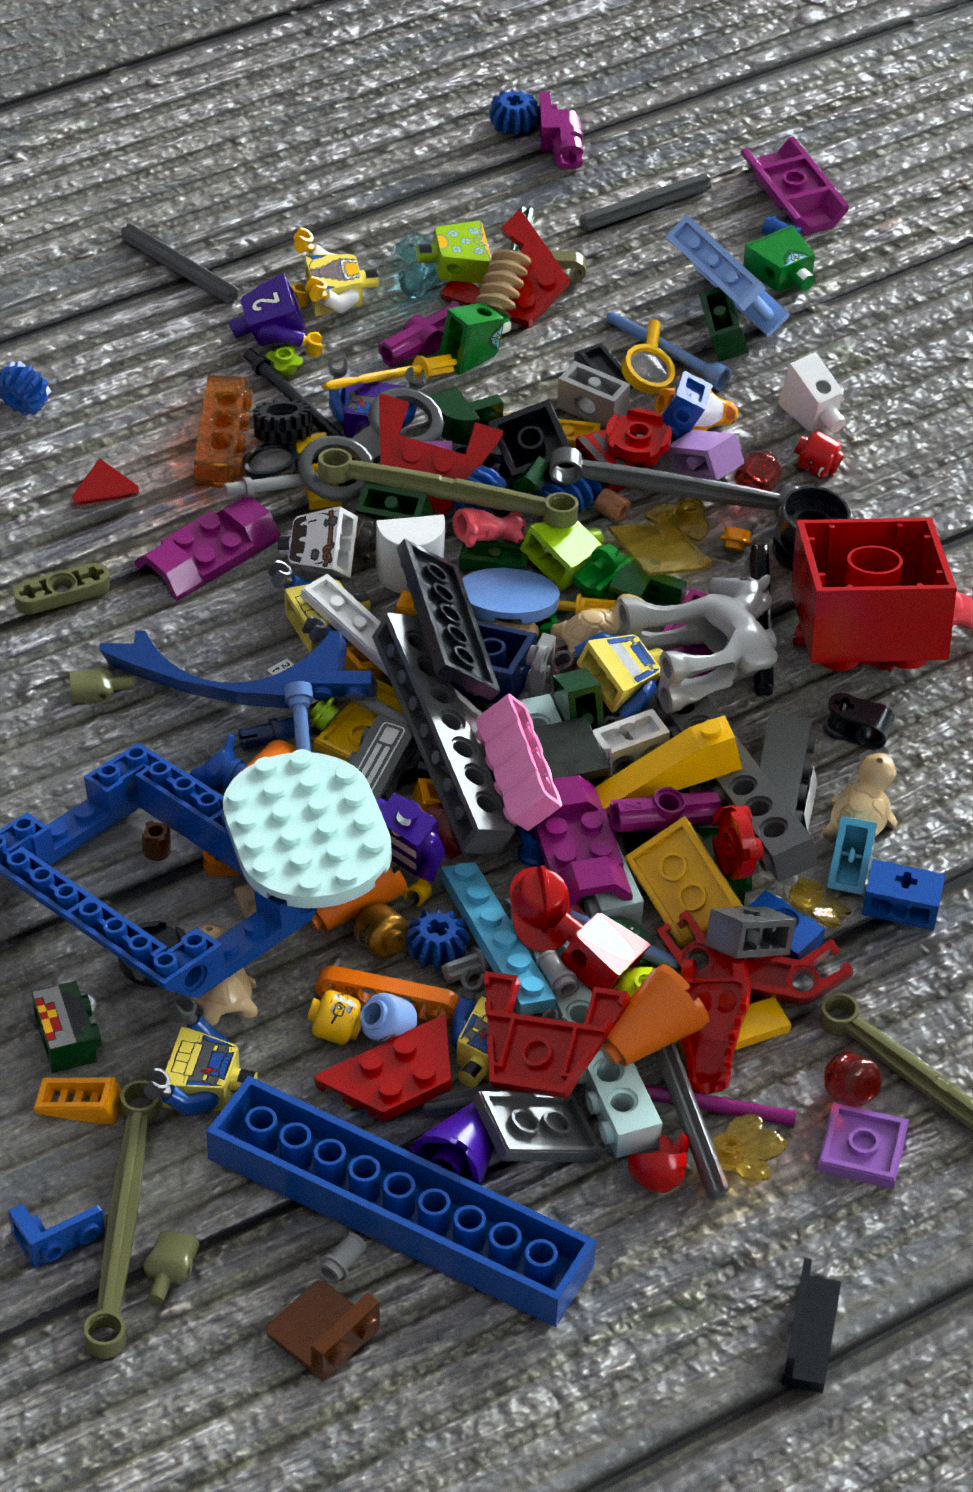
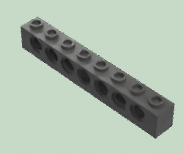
M386 613L372 638L462 853L499 855L515 833V829L503 813L504 803L494 787V780L469 725L454 686L451 682L443 681L435 673L434 664L427 649L426 639L420 628L421 624L418 616Z
M658 691L654 694L658 707L653 710L670 731V739L691 726L721 716L707 696L684 706L679 711L667 715L661 707ZM733 732L743 769L702 782L701 784L704 787L710 786L712 792L718 793L721 807L747 805L750 808L755 838L761 840L764 850L763 859L759 860V863L765 872L770 870L778 882L819 865L813 838Z

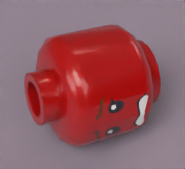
M818 430L811 433L809 438L803 435L794 450V453L799 455L797 466L819 479H824L828 474L833 477L845 453L841 452L842 445L838 440Z

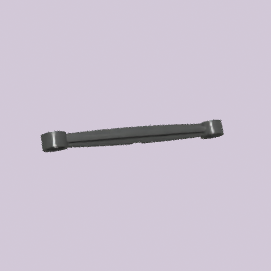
M572 447L557 448L551 453L549 458V475L553 481L562 485L573 484L581 478L686 498L774 510L778 519L783 499L790 491L798 488V486H785L775 493L688 475L583 460L582 454ZM561 463H570L575 466L572 468L564 469L558 467L557 465Z

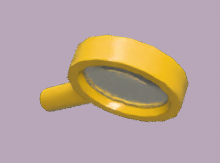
M655 319L648 322L646 343L630 348L621 363L622 373L626 381L635 389L647 394H659L662 389L668 388L676 374L675 365L671 358L658 348L661 324Z

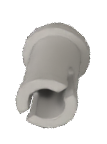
M555 950L545 951L538 957L536 965L549 981V987L554 995L566 998L575 993L578 988V977L573 971L566 968Z
M353 1232L346 1233L330 1254H325L321 1257L318 1268L320 1275L326 1281L333 1284L344 1281L349 1275L348 1269L366 1251L364 1240Z

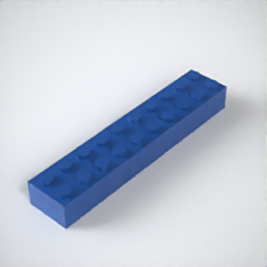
M247 1076L206 1131L209 1160L554 1327H557L594 1268L595 1239L251 1076Z

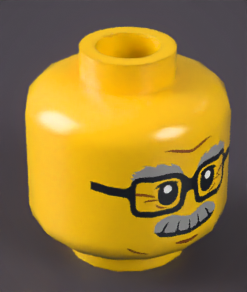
M334 990L326 991L321 1000L313 998L306 1018L313 1022L312 1034L315 1037L337 1045H345L350 1039L356 1040L362 1026L361 1004L358 999Z

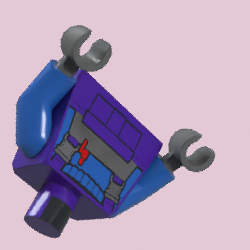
M330 357L328 369L331 376H333V380L343 378L348 370L347 359L344 357V366L341 369H335L332 367L333 358ZM412 366L409 367L405 374L410 385L409 388L414 390L423 388L427 383L424 370H422L421 377L418 380H412L414 369ZM372 382L329 390V408L337 423L344 425V435L352 438L369 426L367 418L371 402L380 393L391 388H405L407 386ZM409 403L401 430L414 420L417 409L416 405Z

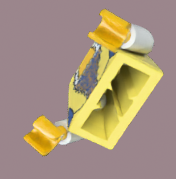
M299 228L293 236L295 251L299 253L307 251L305 255V281L307 284L305 290L309 292L315 316L334 312L344 313L351 308L360 307L363 304V289L379 287L377 269L359 270L356 256L352 254L329 253L318 244H311L314 237L305 228Z

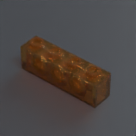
M208 375L194 458L195 486L223 488V484L235 482L236 475H242L243 456L239 455V453H245L246 433H243V431L249 430V412H246V409H252L253 400L252 390H247L246 377Z

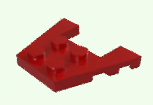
M518 210L501 227V232L503 236L522 248L519 252L527 255L532 262L529 266H523L528 272L525 277H518L523 281V287L514 288L520 293L519 298L510 299L516 304L515 309L505 311L512 316L510 322L530 328L569 287L570 280L521 210ZM450 281L440 291L441 299L450 303L453 300L465 305L476 304L475 301L480 295V288L473 283Z
M380 393L381 465L466 480L472 471L484 464L494 447L502 439L503 430L475 422L466 454H461L402 436L400 431L409 402ZM428 496L435 515H444L445 517L455 502Z
M485 971L483 979L484 986L486 987L485 1013L488 1019L487 1048L489 1081L493 1088L567 1099L630 1002L628 992L594 987L584 1023L512 1013L521 984L518 976Z

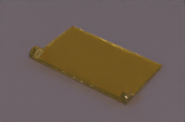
M669 514L661 515L658 523L608 527L609 532L648 575L706 571L712 567V560L692 543L673 522Z

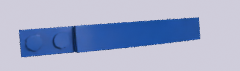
M135 631L134 643H100L99 648L109 664L135 676L188 694L247 706L289 708V705L285 703L284 686L295 681L309 682L312 685L313 699L326 701L333 696L346 697L353 701H362L366 697H377L378 683L372 671L345 670L347 644L340 631H330L308 656L287 670L260 680L238 683L206 680L181 670L158 651L146 631Z

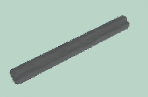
M700 174L583 214L579 218L581 228L584 231H590L709 190L712 187L710 176L708 174Z
M127 224L125 227H122L121 238L127 243L227 304H232L234 300L238 299L239 290L234 285L135 225Z
M673 1043L654 1053L683 1132L688 1135L690 1140L689 1148L707 1197L711 1200L724 1198L728 1194L729 1186L677 1047Z

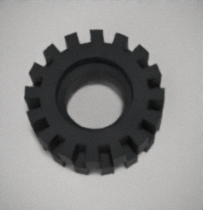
M276 399L273 400V403L266 401L263 402V405H257L256 408H253L254 436L263 443L270 441V444L274 445L277 442H281V445L289 441L297 443L298 439L302 441L307 439L306 437H310L313 433L311 406L307 405V402H300V400L296 399L290 401V399H284V401Z

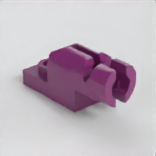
M539 92L538 125L541 151H553L555 162L561 168L577 169L581 167L584 150L580 119L575 111L557 109V103L551 102V92Z

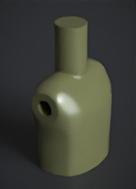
M105 667L69 672L71 704L104 703L112 698L114 691L135 690L134 676L113 677L110 670Z
M175 1231L160 1232L153 1250L144 1263V1273L147 1277L154 1279L148 1295L149 1301L155 1304H162L170 1283H185L188 1281L191 1275L193 1260L199 1248V1241L195 1237Z

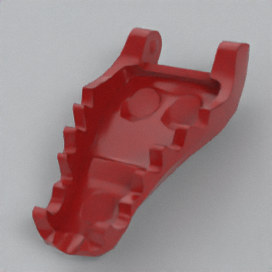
M733 958V977L697 978L695 959H682L681 976L690 985V988L686 991L693 1001L699 997L710 1019V1022L703 1029L681 1039L683 1051L687 1058V1077L694 1092L712 1094L722 1092L729 1086L733 1054L750 1006L751 987L746 958Z

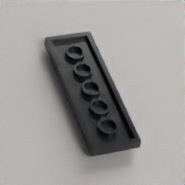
M404 538L396 549L401 562V568L407 580V587L410 590L414 608L417 611L421 624L420 628L424 633L427 649L434 664L435 673L445 682L452 681L464 687L470 694L474 696L480 695L492 701L499 694L500 688L458 566Z

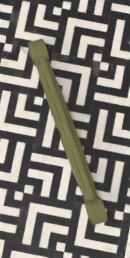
M339 448L326 449L318 457V476L322 481L330 484L344 483L349 479L366 481L426 493L430 497L543 516L544 521L549 526L558 529L570 528L577 522L579 502L575 496L568 493L557 492L545 498L459 478L452 479L433 473L352 460L349 452Z
M837 992L824 998L820 1012V1025L824 1031L833 1036L850 1035L887 1067L973 1131V1098L898 1042L858 1016L859 1004L854 997L846 993ZM840 1009L848 1012L851 1017L843 1020L835 1019L827 1012Z
M146 1080L129 1082L120 1093L121 1114L126 1120L109 1208L100 1272L97 1311L86 1319L83 1328L86 1350L89 1354L99 1359H109L117 1356L122 1352L126 1344L125 1323L120 1316V1310L137 1222L148 1124L153 1122L160 1113V1095L155 1099H150L153 1103L144 1108H135L127 1103L137 1097L147 1098L144 1094V1087L149 1082ZM104 1327L115 1329L119 1333L116 1338L107 1342L97 1341L90 1336L95 1330Z

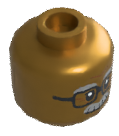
M374 904L363 909L358 914L354 926V937L358 944L372 955L380 959H387L396 955L404 948L409 925L405 918L385 904Z

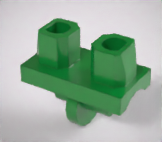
M610 543L606 546L599 545L592 551L591 560L573 575L572 583L582 588V597L604 599L605 593L608 591L609 585L616 573L626 564L636 561V558L632 555L620 553Z

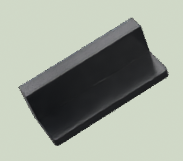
M804 1258L782 1385L823 1393L841 1282L810 1276L812 1259Z

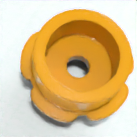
M725 527L723 536L719 537L720 540L725 542L724 548L733 551L743 552L745 547L752 545V542L749 541L751 532L741 528Z

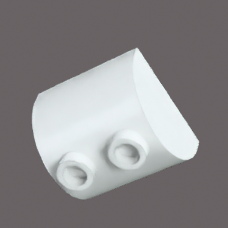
M444 515L376 521V572L380 582L386 588L400 594L402 590L410 592L396 549L404 538L444 559Z

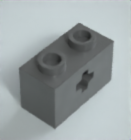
M766 906L711 909L705 945L735 959L790 955L796 919Z

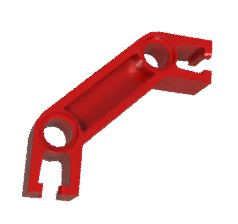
M688 910L679 915L680 921L677 925L680 929L687 926L695 942L688 944L684 949H679L670 938L669 931L672 928L669 923L656 930L657 937L666 951L672 954L678 962L680 972L682 959H689L692 955L702 954L708 958L709 962L704 969L697 970V978L733 977V957L705 945L706 936ZM833 939L800 960L782 956L746 958L751 995L764 998L775 997L778 1001L798 1005L810 1004L853 977V969L847 961L839 967V971L828 977L821 978L818 971L814 967L829 955L833 958L840 952ZM799 975H806L812 979L814 985L810 990L801 992L793 987V980Z

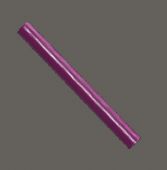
M644 1084L652 1101L674 1105L668 1088ZM694 1093L700 1110L789 1126L795 1125L797 1111Z

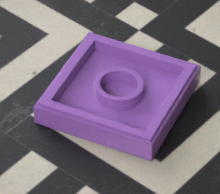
M833 1102L817 1171L894 1189L909 1119Z

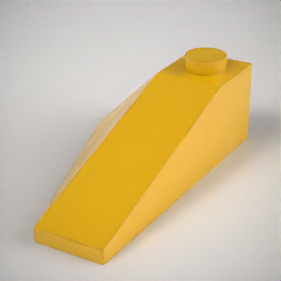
M725 715L687 728L597 785L596 790L602 808H605L606 813L609 814L608 808L611 800L654 796L655 792L663 787L681 790L743 769L736 739Z

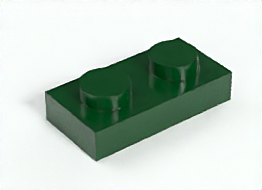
M539 456L506 489L535 494L546 480L542 475L549 464ZM495 509L502 516H504L508 512L506 510Z
M476 541L473 547H466L463 542L459 556V568L473 571L488 568L527 570L529 558L527 554L520 550L521 544Z

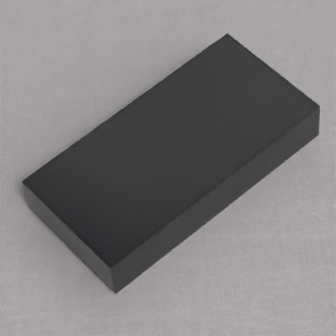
M602 342L575 352L574 361L627 382L622 373L620 362Z

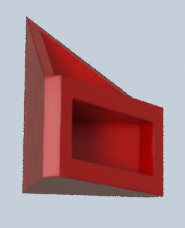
M99 458L72 495L70 503L71 507L136 497L139 493V488L137 484Z

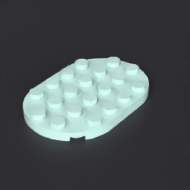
M305 749L272 757H261L254 764L241 771L231 781L225 791L223 798L224 821L241 870L249 885L267 899L272 895L287 900V906L297 908H325L344 904L372 890L375 887V880L383 872L387 873L392 858L391 838L370 785L355 766L342 759L326 754L311 753Z

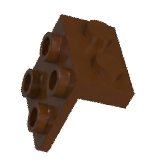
M316 1281L267 1325V1337L319 1379L325 1381L380 1329V1302L367 1292L356 1304H353L326 1282Z

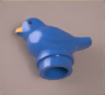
M228 734L224 747L203 765L192 769L189 775L213 790H218L222 787L227 789L232 779L247 765L242 759H235V735Z

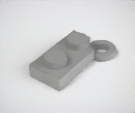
M542 633L537 645L532 644L529 649L526 664L530 665L531 669L525 682V689L529 690V698L549 694L553 686L556 636Z

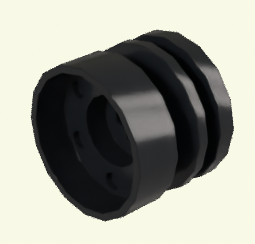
M802 486L790 491L782 501L779 520L773 538L772 550L775 558L785 568L793 571L796 521L850 519L851 511L847 502L839 494L824 487Z

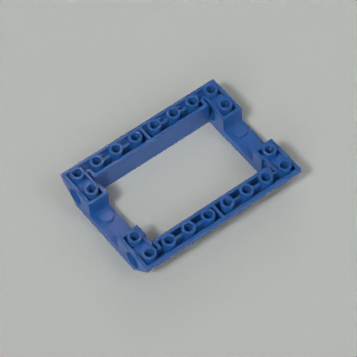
M139 742L84 776L87 800L45 825L27 812L0 829L1 876L167 991L196 998L201 997L310 922L317 908L287 906V900L272 895L267 899L254 890L257 909L254 914L217 939L212 938L196 927L180 938L178 944L168 950V946L51 867L50 865L141 808L162 823H167L171 829L243 875L224 821V796Z

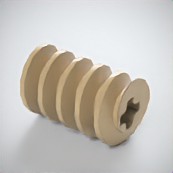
M499 249L492 253V262L487 267L488 273L483 278L484 284L480 287V295L476 298L475 302L476 304L485 303L500 315L504 314L510 319L512 316L505 310L515 309L516 304L510 299L519 298L520 293L514 288L523 287L524 283L518 277H525L528 272L523 266H529L532 261L521 252Z

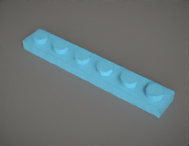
M476 862L441 867L440 880L493 972L516 975L521 981L514 1005L518 1014L531 1015L543 1013L548 1009L555 1010L557 998L526 946L517 937L513 924Z

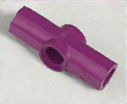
M455 302L426 318L421 315L411 317L405 323L403 331L378 344V352L383 362L391 368L421 351L425 355L435 353L441 347L447 310L460 307V305Z
M663 787L658 789L654 796L611 800L608 808L609 822L612 830L617 832L649 829L653 833L658 834L684 816L691 825L712 823L716 810L721 807V800L718 793L712 792V790L680 793L674 788Z

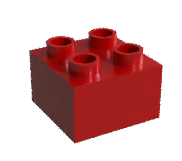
M932 517L796 521L791 592L811 663H820L831 670L845 671L855 668L859 662L888 661L891 665L898 668L917 669L923 667L928 660H949L957 587Z

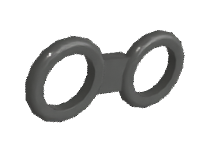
M407 387L391 388L381 393L414 404L421 408L429 417L431 426L427 432L418 437L409 438L418 441H437L441 437L444 419L441 409L432 398L421 391ZM380 394L370 404L367 415L369 426L351 439L338 435L323 436L311 441L301 451L298 461L300 478L307 488L319 497L335 502L352 501L359 498L364 485L363 481H357L349 486L341 487L329 485L320 480L315 474L312 461L326 449L339 448L349 452L356 461L375 464L380 462Z

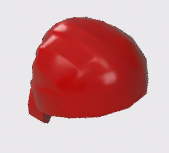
M663 1134L659 1138V1151L628 1155V1170L631 1178L644 1189L655 1193H667L679 1186L684 1179L685 1167L687 1166V1152L690 1147L688 1135L679 1134L674 1144L671 1138Z

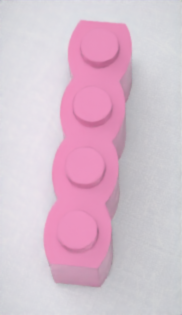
M509 693L476 718L478 728L476 736L485 747L487 754L485 762L494 772L496 780L494 787L503 798L505 805L503 813L506 819L513 826L519 825L526 831H529L561 808L562 801L552 781V773L543 756V749L539 738L533 730L532 718L526 706Z

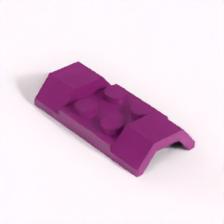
M795 137L788 138L778 152L760 157H755L747 148L741 149V155L754 170L755 179L779 210H785L791 220L798 227H802V231L806 235L834 228L849 210V204Z
M243 497L217 513L213 510L165 537L160 540L161 545L134 560L138 569L148 565L164 578L172 597L179 601L278 542L281 534L270 511L254 498Z
M580 775L552 779L559 792L562 807L533 827L546 868L558 873L565 881L569 893L570 907L583 896L613 892L624 901L632 900L633 895L623 868L624 862L606 810L602 808L596 787Z

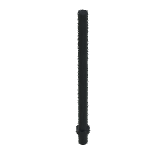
M252 348L244 352L243 357L252 365V370L257 375L265 377L285 398L290 399V401L295 399L300 400V402L304 401L307 402V405L311 406L312 423L321 432H326L327 436L338 435L345 437L271 367V362L267 357L260 356Z

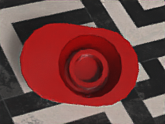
M545 866L523 869L514 876L510 884L509 893L516 935L526 947L533 951L557 950L567 940L554 930L567 913L571 915L569 893L565 881L558 873L545 868Z

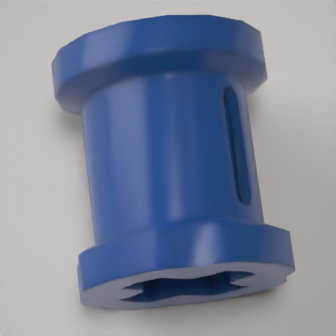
M520 827L519 837L522 844L518 849L519 860L529 867L544 865L534 829L526 831Z

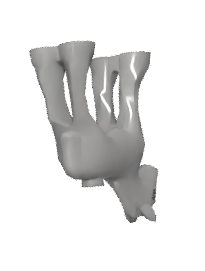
M764 575L759 580L751 577L711 578L708 584L709 595L679 605H654L636 598H621L617 601L620 627L615 635L634 634L639 637L647 650L654 648L662 650L660 655L658 695L661 707L667 715L681 710L684 706L692 704L710 693L726 689L739 679L753 676L758 671L769 669L775 665L778 654L774 650L777 645L776 636L772 629L764 630L762 625L756 620L772 606V596L766 590L770 583V575ZM688 623L681 628L665 632L643 630L648 627ZM702 644L707 645L714 654L691 655L666 650ZM715 669L707 675L688 679L690 676Z

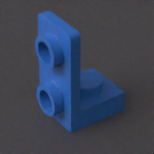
M683 371L678 378L673 398L661 415L664 417L663 423L667 427L670 425L672 429L671 443L692 430L706 409L712 384L686 371Z
M23 1203L8 1210L11 1234L33 1268L45 1262L55 1261L63 1253L82 1244H89L105 1232L104 1214L99 1205L45 1230L42 1221L37 1215L31 1217Z

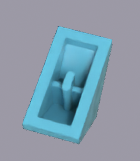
M841 816L827 888L863 895L877 823Z

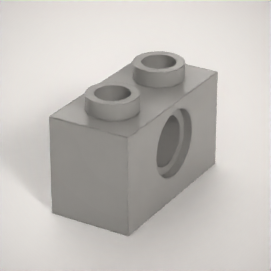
M574 361L558 379L557 408L587 421L601 423V426L606 428L612 416L617 413L618 418L622 415H627L631 384Z

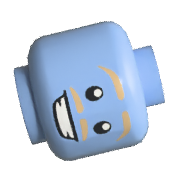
M379 993L371 997L362 1008L361 1028L370 1040L382 1044L415 1028L417 1025V1013L409 1001L392 994Z

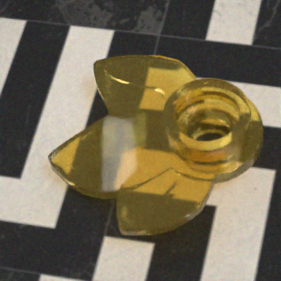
M681 497L676 504L662 502L650 508L645 514V519L660 525L659 540L666 545H677L687 537L700 542L709 532V524L705 520L706 509L703 502L699 499Z
M799 878L797 884H792L789 890L788 899L792 906L802 913H811L812 918L825 927L839 928L842 924L839 915L848 916L852 913L850 909L839 901L824 896V887L810 879Z
M747 1114L735 1118L729 1123L725 1133H720L712 1139L721 1168L724 1170H735L741 1178L750 1181L769 1180L770 1169L767 1161L779 1156L788 1146L787 1141L776 1131L767 1128L762 1129V1117L755 1114Z

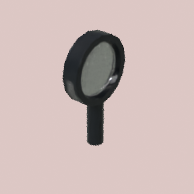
M277 442L276 445L270 443L260 445L252 449L243 460L246 477L255 480L295 474L298 470V461L301 453H297L296 448L288 443L281 445V442ZM319 454L313 459L312 464H318Z

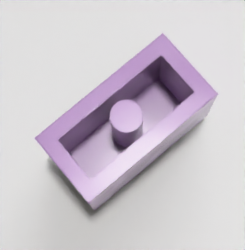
M692 430L672 442L667 451L674 473L716 481L745 463L741 453V445L735 433Z

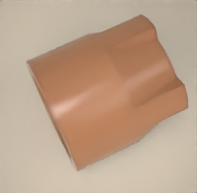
M605 488L598 495L594 504V510L615 522L617 520L623 521L626 518L631 501L615 491Z

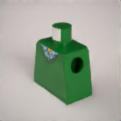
M792 225L745 244L743 266L757 279L775 291H782L794 285L798 286L802 291H807L815 283V277L813 276L815 254Z
M485 303L448 309L439 356L451 354L452 359L456 358L457 365H454V369L458 375L471 370L496 356L499 351L501 335L511 330L510 319L504 314L500 315Z

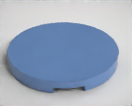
M488 568L469 573L462 578L473 613L476 618L495 623L496 618L520 619V624H529L542 621L557 611L560 596L559 589L553 581L540 574L522 569Z

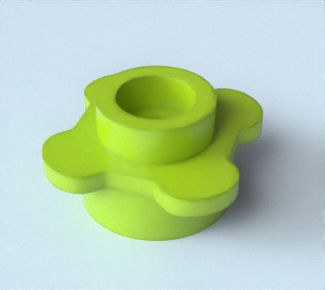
M284 346L278 348L275 352L270 351L266 354V357L272 362V368L281 376L292 375L297 371V367L303 365V358L296 355L295 348L292 346Z
M333 696L327 703L320 700L309 713V717L313 719L311 721L312 728L316 726L320 731H323L339 713L340 710L332 704L335 700Z

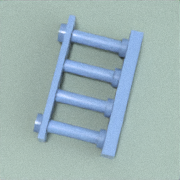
M688 214L665 236L695 265L694 268L715 288L719 287L735 302L736 307L768 337L790 316L765 291L766 287Z

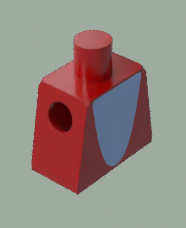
M567 913L554 930L569 942L561 956L562 962L592 992L594 987L614 989L619 981H621L619 977L628 969L637 967L651 945L643 938L600 913H597L585 925Z

